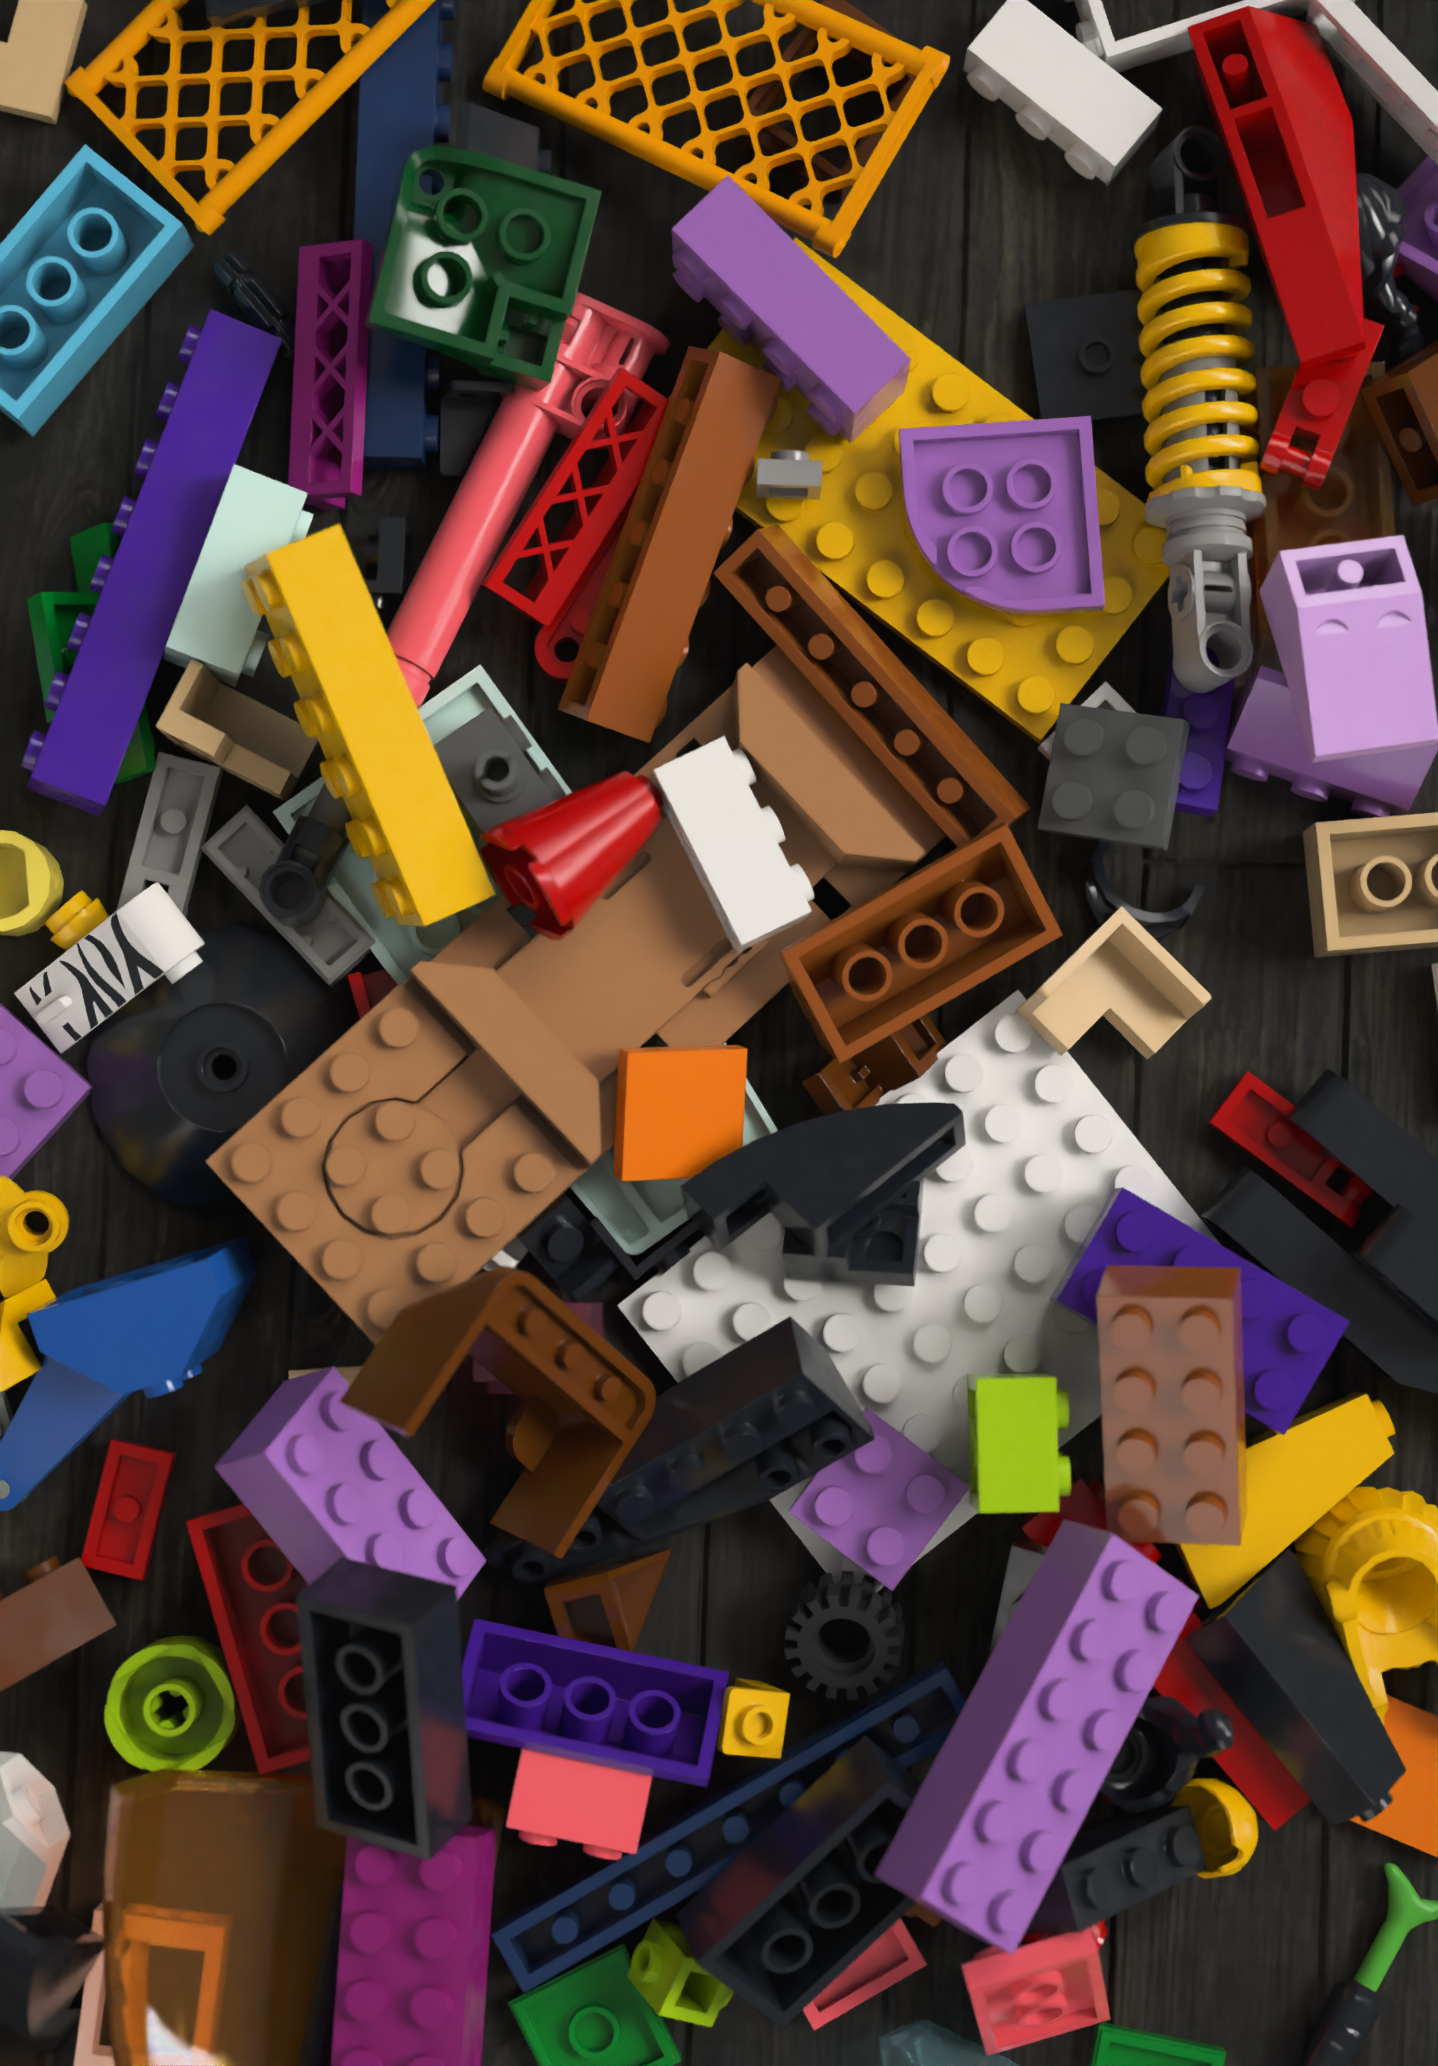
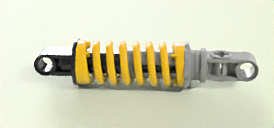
M1203 126L1185 128L1152 159L1148 170L1152 220L1135 229L1130 237L1131 251L1138 260V268L1135 272L1136 284L1143 293L1137 303L1138 319L1144 324V328L1139 335L1140 352L1146 357L1140 369L1142 385L1148 390L1142 401L1143 416L1150 423L1143 437L1145 450L1152 456L1145 467L1147 483L1154 489L1153 492L1149 493L1145 503V521L1153 526L1166 529V542L1162 545V561L1169 566L1168 607L1172 617L1173 670L1178 681L1185 688L1196 693H1208L1244 673L1252 662L1253 645L1251 642L1249 609L1251 603V581L1247 571V560L1253 555L1252 539L1246 536V523L1264 515L1266 507V497L1262 494V481L1259 476V464L1257 461H1254L1260 455L1259 442L1252 437L1240 435V433L1252 429L1258 423L1257 409L1248 403L1239 402V400L1245 399L1255 392L1256 377L1246 370L1237 369L1248 364L1255 356L1254 344L1244 337L1236 336L1247 331L1253 324L1252 311L1248 307L1236 303L1250 294L1251 280L1244 273L1233 270L1238 267L1248 266L1252 228L1246 220L1228 214L1226 148L1221 138L1214 131ZM1182 159L1191 166L1193 172L1184 165ZM1162 272H1164V280L1157 277ZM1165 304H1166V313H1165L1164 311L1160 310V308H1161L1163 305H1165ZM1166 337H1167V344L1161 342V341H1162L1163 339H1165ZM1206 646L1211 648L1217 655L1219 668L1214 666L1208 659Z

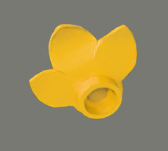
M0 1175V1292L4 1298H10L43 1279L47 1270L49 1252L55 1250L68 1233L69 1215L64 1204L51 1193L39 1190L24 1192L10 1178ZM33 1211L43 1213L49 1222L48 1229L40 1232L31 1229L27 1224V1214Z

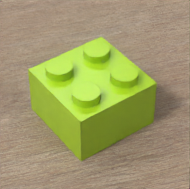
M1046 1373L967 1374L970 1504L979 1513L1059 1512V1496H1070L1071 1490L1069 1456H1063L1062 1452H1058L1057 1430L1068 1429L1067 1389L1056 1387V1377Z

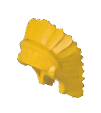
M1356 1487L1295 1540L1297 1552L1295 1556L1384 1725L1385 1713L1388 1710V1700L1381 1673L1392 1668L1405 1670L1419 1668L1427 1662H1437L1438 1664V1508L1436 1505L1426 1504L1423 1496L1413 1491L1400 1492L1389 1487L1381 1489Z

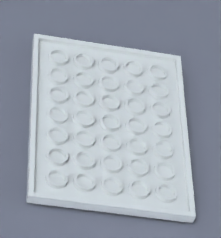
M1017 990L936 1054L938 1060L920 1078L895 1091L891 1089L875 1105L927 1102L954 1103L963 1111L966 1145L924 1178L915 1287L786 1278L782 1257L785 1226L769 1212L721 1251L706 1236L689 1248L691 1252L671 1267L662 1276L660 1273L656 1274L617 1306L677 1383L791 1316L827 1350L861 1411L867 1407L969 1485L967 1374L1046 1373L1056 1377V1387L1067 1389L1069 1399L1068 1429H1057L1058 1449L1102 1415L1098 1328L1049 1299L1115 1188L1123 1187L1211 1240L1218 1244L1220 1243L1068 1051L1060 1056L1016 1012L1026 1001L1021 992ZM815 1474L770 1499L774 1507L825 1572L832 1574L834 1583H840L842 1571L853 1572L852 1583L861 1585L864 1575L874 1578L788 1512V1509ZM969 1490L915 1562L978 1513L970 1504ZM874 1578L873 1591L877 1593L884 1585Z

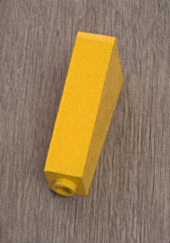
M1355 1391L1293 1419L1284 1435L1269 1430L1246 1441L1248 1511L1241 1546L1173 1543L1193 1588L1199 1596L1198 1599L1206 1608L1210 1610L1225 1602L1394 1454L1388 1437L1395 1434V1429L1386 1408L1379 1399L1371 1402L1366 1393Z

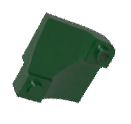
M442 145L428 146L415 151L402 165L397 177L390 206L392 207L391 218L364 327L408 340L450 356L478 369L480 374L541 391L551 383L565 322L572 316L602 191L503 159L461 148ZM428 175L436 179L439 184V193L436 195L424 193L419 185V177Z

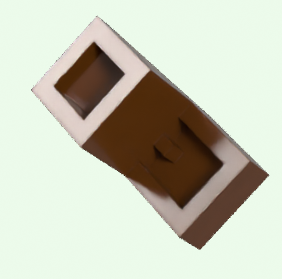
M925 1014L841 1064L829 1055L801 1083L824 1115L875 1106L880 1101L879 1099L891 1089L895 1091L920 1078L938 1060L936 1054L948 1044L929 1016Z

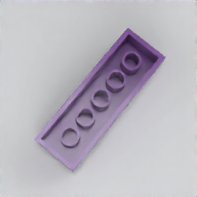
M1064 1519L877 1869L875 1876L964 1932L1013 1955L1199 1596L1115 1534Z

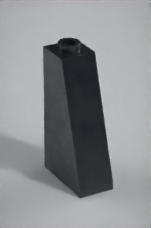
M1287 1549L1277 1555L1225 1602L1215 1607L1184 1639L1332 1827L1340 1825L1356 1816H1359L1363 1822H1366L1376 1817L1392 1803L1394 1797L1389 1790L1405 1773L1406 1768L1298 1559L1290 1549Z

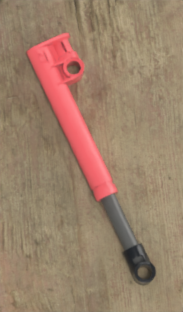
M577 292L572 316L565 322L551 383L541 391L514 384V394L503 398L386 633L418 710L430 688L428 683L430 680H434L555 434L558 433L573 440L586 419L584 416L585 412L589 407L595 405L618 368H624L642 380L653 356L666 353L670 345L668 339L651 325ZM626 388L613 406L617 410V414L614 417L617 435L626 432L630 425V417L640 399ZM603 424L593 440L606 437ZM608 445L602 446V447L593 448V449H597V450H607V449H608ZM325 782L308 816L299 815L276 863L270 866L261 877L259 885L260 899L273 918L284 926L292 928L304 927L317 919L323 909L324 893L350 843L349 838L345 836V824L352 821L343 797L335 799L329 792ZM291 880H300L308 885L307 897L301 905L290 909L277 905V892L284 883Z

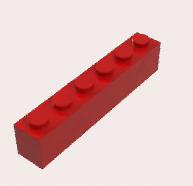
M1074 1474L1071 1477L1070 1496H1059V1512H1029L1016 1524L1033 1543L1047 1547L1052 1543L1064 1519L1107 1531L1105 1487L1097 1478L1087 1485L1082 1478ZM1126 1542L1154 1564L1163 1558L1152 1542ZM1180 1577L1176 1579L1183 1585H1185L1187 1588H1189ZM1197 1599L1153 1687L1160 1696L1173 1697L1180 1701L1197 1717L1201 1711L1214 1708L1229 1716L1233 1726L1234 1745L1222 1750L1219 1755L1211 1757L1236 1787L1242 1791L1262 1818L1276 1831L1309 1803L1311 1799L1184 1639L1201 1622L1196 1614L1205 1606Z

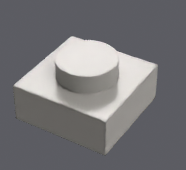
M777 450L771 452V459L758 458L756 498L820 500L822 461L809 460L807 452L798 450Z

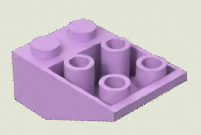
M1398 535L1279 551L1259 593L1311 762L1436 745L1438 742V723L1422 591L1404 536Z

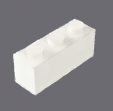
M1007 0L967 48L963 70L968 73L967 79L971 86L988 100L996 101L997 98L1001 99L1017 112V121L1029 134L1039 140H1045L1046 137L1052 140L1066 152L1064 156L1070 166L1088 179H1094L1097 176L1105 184L1109 185L1155 130L1163 108L1027 0Z
M723 736L653 770L650 781L656 786L662 796L663 808L736 954L806 920L812 912L808 901L814 899L813 889L801 866L797 863L790 867L778 844L785 841L783 829L769 805L760 809L749 787L756 783V777L741 748L731 751Z

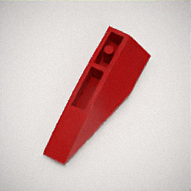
M1246 6L1187 27L1199 82L1218 135L1225 145L1230 169L1302 370L1366 349L1353 120L1317 25Z

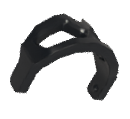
M1098 841L1082 873L1083 902L1092 922L1097 928L1114 913L1105 912L1098 900L1096 889L1105 905L1114 912L1122 906L1140 925L1154 927L1145 930L1157 942L1177 929H1181L1192 915L1206 886L1197 882L1188 891L1185 904L1169 912H1147L1133 908L1114 892L1107 881L1103 859L1104 854L1110 850V842Z

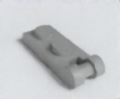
M158 752L156 768L153 771L117 910L147 889L148 882H158L160 885L169 887L168 896L187 919L188 904L202 855L200 847L205 844L224 772L221 767Z

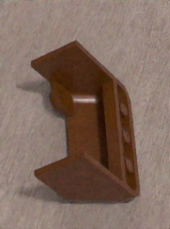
M500 1266L403 1308L394 1318L339 1402L346 1408L411 1438L466 1353H468L522 1399V1402L508 1423L505 1444L509 1455L525 1469L497 1510L490 1524L508 1535L558 1559H562L650 1421L655 1409L656 1393L652 1382L538 1279L514 1267Z

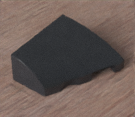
M924 1178L822 1261L785 1227L782 1257L786 1278L915 1287Z

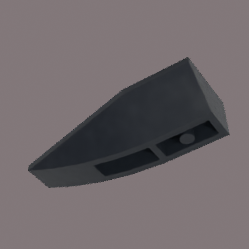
M789 1316L686 1377L656 1398L655 1409L650 1421L562 1559H558L502 1531L483 1550L484 1558L490 1565L524 1590L768 1501L874 1440L873 1429L827 1350Z

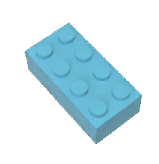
M86 144L0 244V410L31 436L37 433L194 247L184 225Z

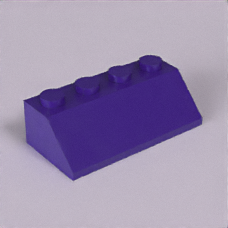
M474 1619L462 1666L467 1737L707 1787L729 1672Z

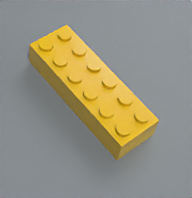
M340 524L269 552L244 565L249 577L242 580L244 594L253 613L257 617L265 614L275 638L268 641L270 655L283 678L291 675L301 699L294 702L298 721L309 739L317 736L326 757V761L320 763L323 779L329 792L335 799L339 797L344 799L352 821L345 824L347 835L358 857L363 859L368 856L378 879L371 883V889L383 916L386 919L393 916L397 925L427 926L496 895Z

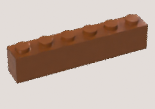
M688 347L558 710L650 743L655 728L660 725L667 709L666 697L676 669L681 666L687 656L689 649L688 636L696 614L708 598L711 588L710 576L720 548L726 544L733 528L732 515L742 488L747 485L754 472V455L763 430L775 414L777 407L776 395L782 381L781 378L720 351Z
M779 525L757 529L713 573L957 847L964 845L1002 822L1006 823L1010 828L1031 808Z

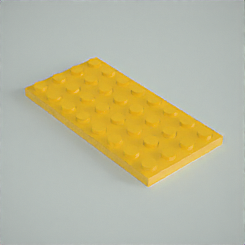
M795 237L793 241L911 359L905 391L851 444L839 432L833 437L826 434L809 416L807 408L811 404L794 387L789 392L779 387L776 395L777 407L775 414L763 430L754 455V472L747 485L742 488L735 511L758 529L779 525L836 589L1039 744L1058 720L1060 704H1070L1169 577V566L1162 561V545L1166 542V529L1147 523L1144 513L1145 503L1095 466L1105 607L1103 610L1039 615L1006 613L975 603L947 585L925 561L909 530L902 495L899 429L1034 419ZM724 330L719 333L708 347L709 350L720 351L765 371L762 363L766 358L750 342L741 347ZM777 450H798L807 452L809 460L822 461L820 500L756 498L758 458L771 459V452Z

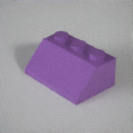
M1261 665L1241 687L1229 722L1224 759L1232 762L1230 768L1232 772L1257 781H1267L1268 775H1272L1293 782L1290 790L1297 795L1320 802H1327L1329 795L1353 803L1351 812L1363 818L1399 816L1410 810L1437 754L1438 742L1432 746L1312 763L1285 674Z

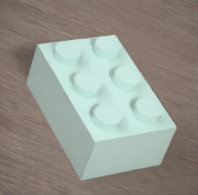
M234 464L167 641L164 654L165 661L187 668L190 661L195 659L204 664L220 682L236 687L240 673L253 677L269 634L257 630L262 615L257 617L253 613L244 594L242 580L249 578L244 565L269 552L306 537L314 515L302 510L308 493Z

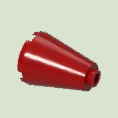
M622 771L492 826L481 834L480 837L481 840L489 842L480 849L482 858L492 878L510 904L516 908L524 902L537 915L529 924L548 939L560 941L573 931L662 823L660 808L664 804L662 796L656 786L646 776L638 775L635 777L627 771Z

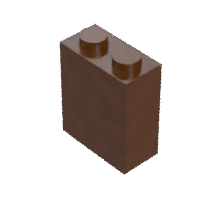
M1436 340L1360 389L1412 506L1438 498V340Z

